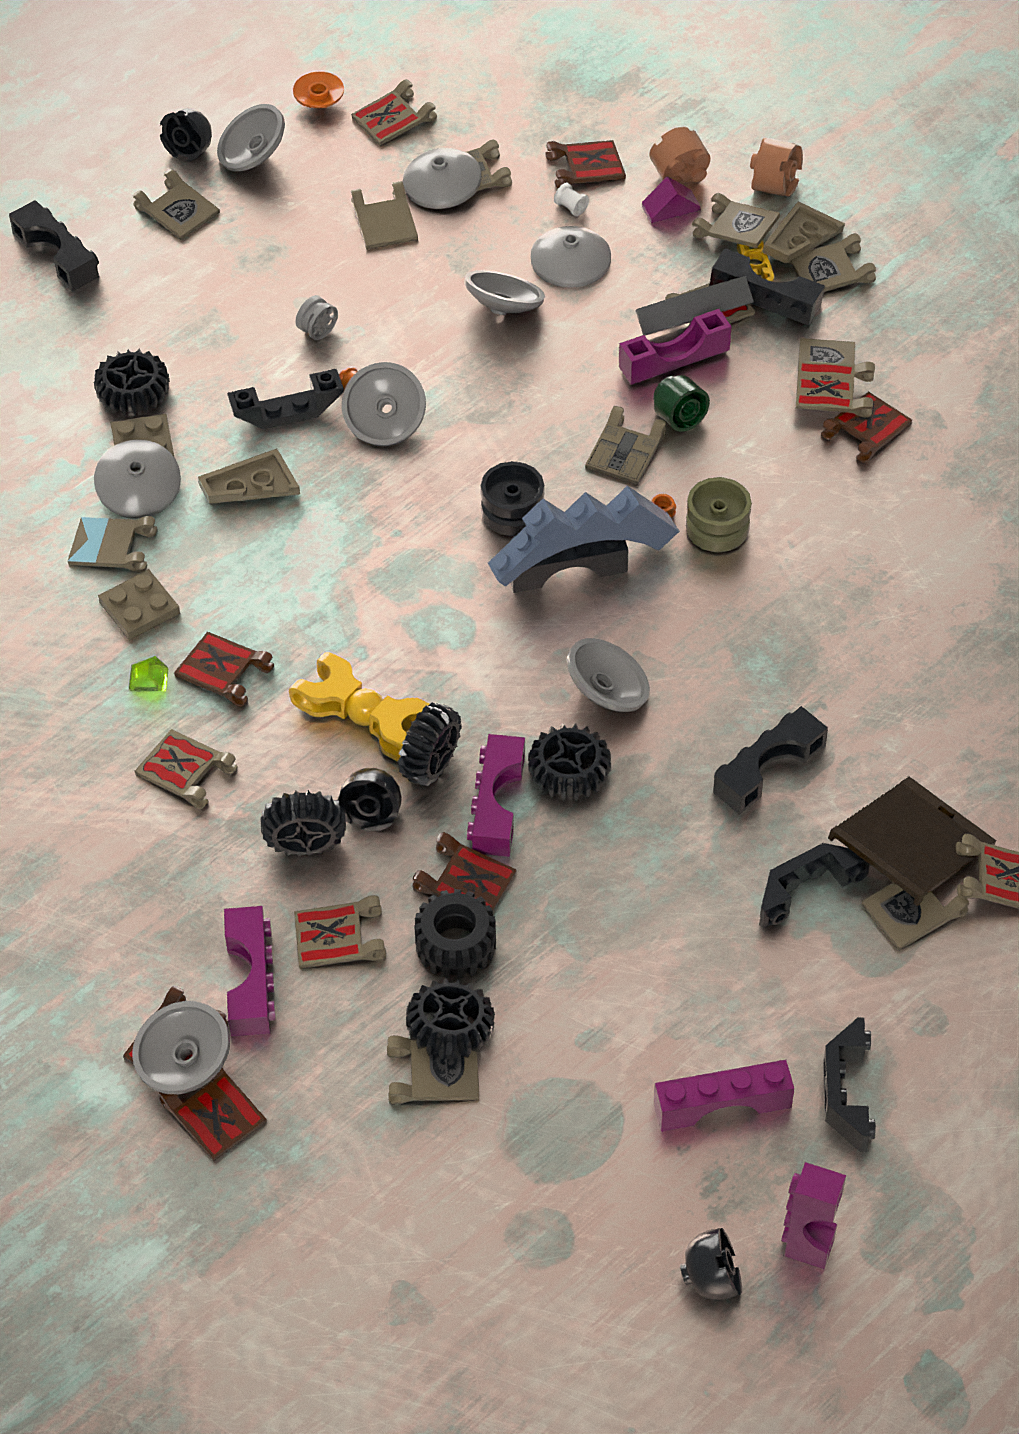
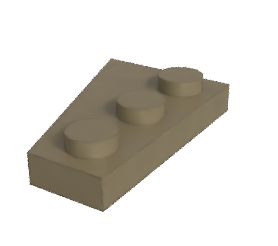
M798 201L765 242L762 252L786 264L843 232L845 223Z
M277 448L198 476L199 486L209 504L300 495V487Z

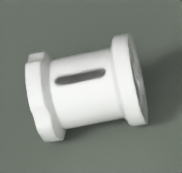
M564 183L557 189L554 195V203L570 209L571 214L577 217L586 210L589 204V197L585 194L577 193L570 184Z

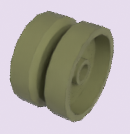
M724 477L707 478L698 482L690 490L687 498L686 531L691 541L700 548L712 552L730 551L739 547L747 539L750 529L752 506L750 493L742 484Z

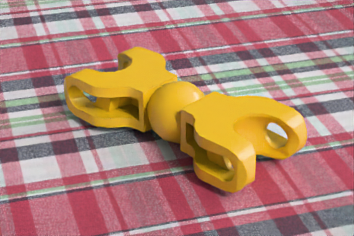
M325 652L317 660V673L324 681L313 683L304 679L297 680L288 691L293 705L313 717L336 715L345 719L349 715V718L355 724L369 726V733L378 738L382 753L398 761L400 758L399 752L403 746L402 742L405 740L406 732L411 727V722L415 721L417 714L422 712L423 708L426 705L428 706L429 703L419 698L394 699L388 695L383 699L373 689H362V682L354 678L350 663L333 653Z

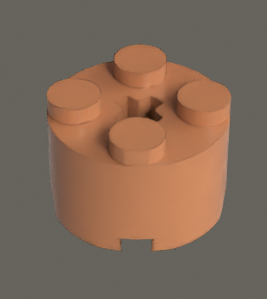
M688 127L674 128L661 136L663 140L658 145L654 143L651 147L649 157L662 180L668 176L683 185L690 181L700 182L707 176L706 170L709 167L711 157L696 131H690Z
M763 138L758 153H753L750 161V168L754 169L751 189L780 196H791L799 182V178H795L797 169L802 170V147L791 142Z

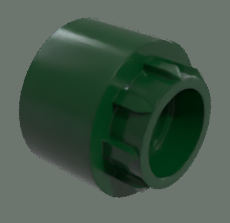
M685 375L665 378L658 384L653 396L654 410L657 415L673 429L680 432L696 427L704 419L710 406V398L707 392Z

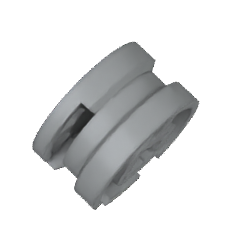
M318 295L312 296L300 307L296 315V326L303 332H308L309 336L314 340L323 339L334 328L338 319V310L332 304L327 303L322 297Z

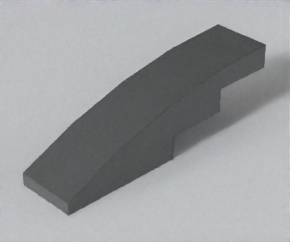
M743 276L636 309V314L642 334L649 335L688 324L694 317L716 309H720L723 313L753 303L747 278Z

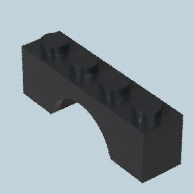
M34 200L9 213L12 233L27 248L47 246L58 251L54 256L57 277L72 292L99 277L97 267L99 260L92 250L89 251L85 248L79 237L73 236L62 221L58 222L47 207H43Z
M725 248L712 267L709 286L746 276L753 299L751 304L808 326L821 307L825 285L801 276L788 282L768 281L758 276L752 270L750 257Z
M603 540L585 543L565 549L543 559L511 582L513 593L542 588L552 575L572 567L589 568L596 572L599 577L628 572V546L626 540Z
M802 706L793 713H787L777 726L771 730L764 731L758 738V741L750 747L746 746L741 749L734 760L728 764L721 765L716 770L713 793L740 815L762 797L763 778L760 770L768 763L778 759H794L805 763L826 746L828 727Z

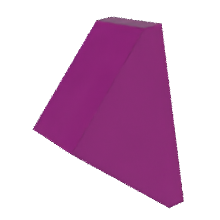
M668 176L642 201V208L651 223L701 211V206L691 189Z

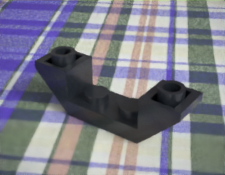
M337 369L309 374L311 390L259 401L255 387L228 392L227 397L234 417L261 429H268L319 417L344 392V388Z
M822 843L771 869L761 905L759 925L764 929L771 924L777 925L783 922L790 914L791 896L787 892L795 890L804 881L810 878H818L826 870H829L843 888L852 882L858 883L869 874L870 864L847 847Z
M857 1017L825 1045L823 1058L825 1122L860 1152H867L869 1139H875V1119H869V1106L847 1105V1089L841 1088L840 1079H845L846 1063H863L865 1050H871V1031L865 1030L864 1017Z

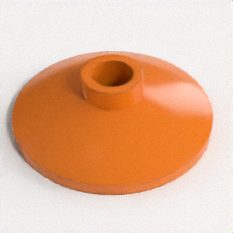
M318 71L305 74L297 79L293 85V95L296 101L309 108L332 106L344 94V85L341 79L328 72Z

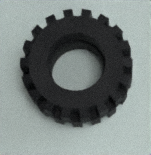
M454 889V893H448L447 890L441 891V896L439 897L432 895L428 898L429 904L423 902L419 907L420 913H416L415 916L416 952L418 957H421V963L425 967L430 966V971L436 975L442 972L445 978L457 975V979L464 978L465 973H469L470 976L477 974V968L479 967L483 970L487 966V960H492L494 949H496V921L490 905L486 906V901L481 896L476 899L473 892L468 891L466 894H462L461 889ZM453 928L464 929L471 933L467 937L457 940L447 939L440 935L444 931Z

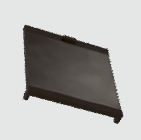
M910 776L902 780L891 790L889 789L888 792H885L884 795L882 794L869 805H866L865 808L863 807L862 810L847 818L846 821L844 820L843 823L833 827L828 836L830 841L836 838L914 897L913 904L916 906L922 902L925 895L978 857L957 854L956 843H962V836L964 834H971L979 841L995 845L997 841Z

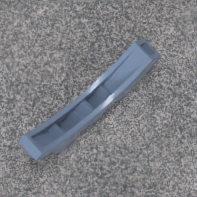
M626 486L607 505L585 492L565 512L543 498L522 518L526 527L488 562V565L498 582L507 586L524 571L543 559L568 548L603 540H628L645 544L659 551L680 531L666 511L629 486Z

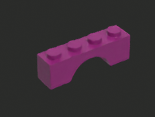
M716 309L694 317L689 327L680 336L671 341L653 343L645 335H641L619 343L618 367L632 385L730 350L732 326L720 309Z
M488 734L487 745H481L479 764H483V770L476 773L475 789H479V795L472 797L471 815H475L474 822H468L467 840L472 841V849L484 855L510 857L514 834V813L501 807L495 800V796L506 785L522 780L525 762V737Z
M263 906L224 909V928L227 952L244 959L251 966V971L246 980L238 987L227 991L230 1036L270 1034V1021H276L275 1002L269 1001L268 993L274 992L273 973H267V965L273 964L272 945H266V937H272L271 919L264 918Z
M785 1059L657 1082L654 1086L653 1103L660 1130L663 1132L694 1126L703 1116L725 1107L747 1106L755 1109L759 1114L792 1108L795 1088Z
M807 1162L804 1163L801 1174L794 1173L788 1191L790 1194L786 1206L788 1211L783 1226L785 1228L781 1242L787 1243L785 1257L825 1270L835 1240L837 1224L833 1221L844 1191L846 1175Z

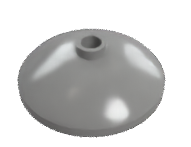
M258 104L238 114L227 125L218 142L217 155L222 165L231 171H244L255 168L266 161L275 152L284 134L285 119L281 111L271 104Z
M453 148L432 149L416 157L406 167L403 174L405 193L413 202L423 207L433 209L453 207L468 200L478 190L482 178L481 169L476 159L464 151Z
M563 226L552 229L541 235L531 249V265L536 274L546 282L561 287H581L599 280L608 271L611 264V250L605 239L587 228L578 226Z
M488 270L471 271L466 274L464 280L467 290L481 304L491 308L493 313L499 315L522 313L536 309L543 304L545 298L544 292L536 285L522 278L502 272Z
M391 362L374 363L359 370L347 383L342 396V414L348 428L357 438L375 446H391L408 439L419 428L426 411V396L418 378L404 366ZM391 405L392 409L390 412L384 413L382 411L383 407Z
M129 440L113 446L100 458L94 472L95 490L102 504L113 513L126 518L138 519L145 516H154L162 512L176 498L181 483L180 469L174 456L163 446L147 440ZM135 467L141 468V469H140L139 471H137V472H133V471L131 470L132 468H135Z
M586 638L576 642L568 652L567 666L573 682L588 699L597 705L612 711L629 712L639 709L648 699L650 687L645 672L638 662L620 647L605 640Z
M182 1001L163 1007L150 1016L137 1033L132 1051L135 1070L147 1086L158 1092L183 1094L194 1091L212 1080L223 1067L230 1049L229 1029L222 1016L214 1008L204 1003ZM192 1055L191 1058L185 1060L187 1056Z

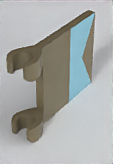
M145 516L137 520L81 517L68 557V565L118 567L137 573L144 572L147 568V562L144 561V553L133 552L129 554L135 532L146 537H154L158 529L157 526H154L155 519L152 516Z

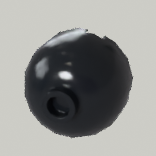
M177 108L166 114L160 121L159 127L162 125L160 140L164 148L175 158L179 154L187 157L186 161L190 162L200 157L211 144V124L208 118L195 108Z
M363 768L352 773L345 780L337 801L340 802V807L344 808L346 822L351 825L352 822L364 825L361 827V830L380 831L390 827L398 816L402 796L399 785L386 771L377 768Z
M723 1228L707 1230L697 1235L688 1244L685 1251L686 1263L680 1265L685 1284L692 1283L698 1294L706 1299L715 1301L727 1300L742 1293L739 1267H734L732 1256H735V1252Z

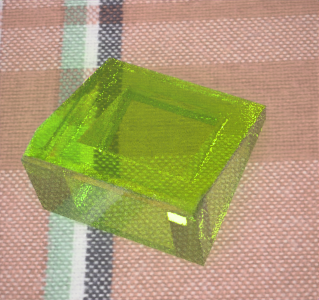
M156 656L131 665L129 690H166L168 678L167 665Z

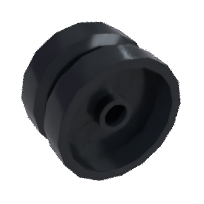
M515 461L499 463L490 468L484 474L480 485L483 521L491 530L501 535L516 536L526 527L522 518L544 498L545 485L542 475L534 467Z

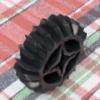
M140 348L136 352H131L129 349H127L126 353L117 351L114 357L107 355L106 362H100L99 369L95 370L93 383L99 402H102L105 408H111L113 413L120 410L124 416L128 412H133L135 416L137 411L147 413L149 407L157 408L158 402H164V397L168 394L170 378L164 362H161L159 356H153L150 351L144 354Z
M432 702L428 706L426 705L422 712L417 714L415 721L411 722V727L406 732L407 735L402 742L403 746L399 752L400 758L398 760L399 772L402 773L403 777L408 778V781L429 786L438 779V776L443 774L445 767L449 765L451 757H454L453 753L455 748L458 747L457 742L461 737L459 732L462 729L461 716L458 715V712L452 710L453 708Z
M563 723L559 730L551 726L549 734L541 732L539 740L533 741L532 749L528 753V771L532 775L533 783L539 784L541 792L549 790L551 798L557 794L561 795L563 801H565L567 796H573L575 801H577L581 794L589 798L591 790L599 792L601 784H606L608 774L611 771L610 749H607L606 740H600L598 732L590 734L588 726L582 730L578 729L576 723L572 728H566Z
M295 790V793L290 795L283 793L282 798L274 797L272 803L265 804V810L262 811V817L260 818L261 834L263 835V840L267 842V846L274 847L275 852L284 851L286 856L297 854L300 857L307 854L311 857L313 853L323 854L325 849L333 850L334 845L341 843V838L345 836L346 831L344 808L340 807L339 801L333 800L332 795L323 796L321 791L315 794L310 793L309 790L305 793H299Z
M445 978L443 983L439 984L432 980L430 987L422 985L419 993H413L411 1002H409L406 1008L407 1030H409L410 1040H416L418 1049L426 1048L428 1056L434 1052L439 1053L441 1060L445 1055H451L456 1060L458 1054L468 1058L471 1050L479 1053L482 1045H487L490 1035L494 1031L495 1012L494 1008L491 1007L490 997H484L482 989L474 990L472 982L462 985L460 979L455 983H449L447 978ZM428 1014L433 1016L431 1021L426 1018ZM470 1016L474 1019L472 1024L468 1021Z

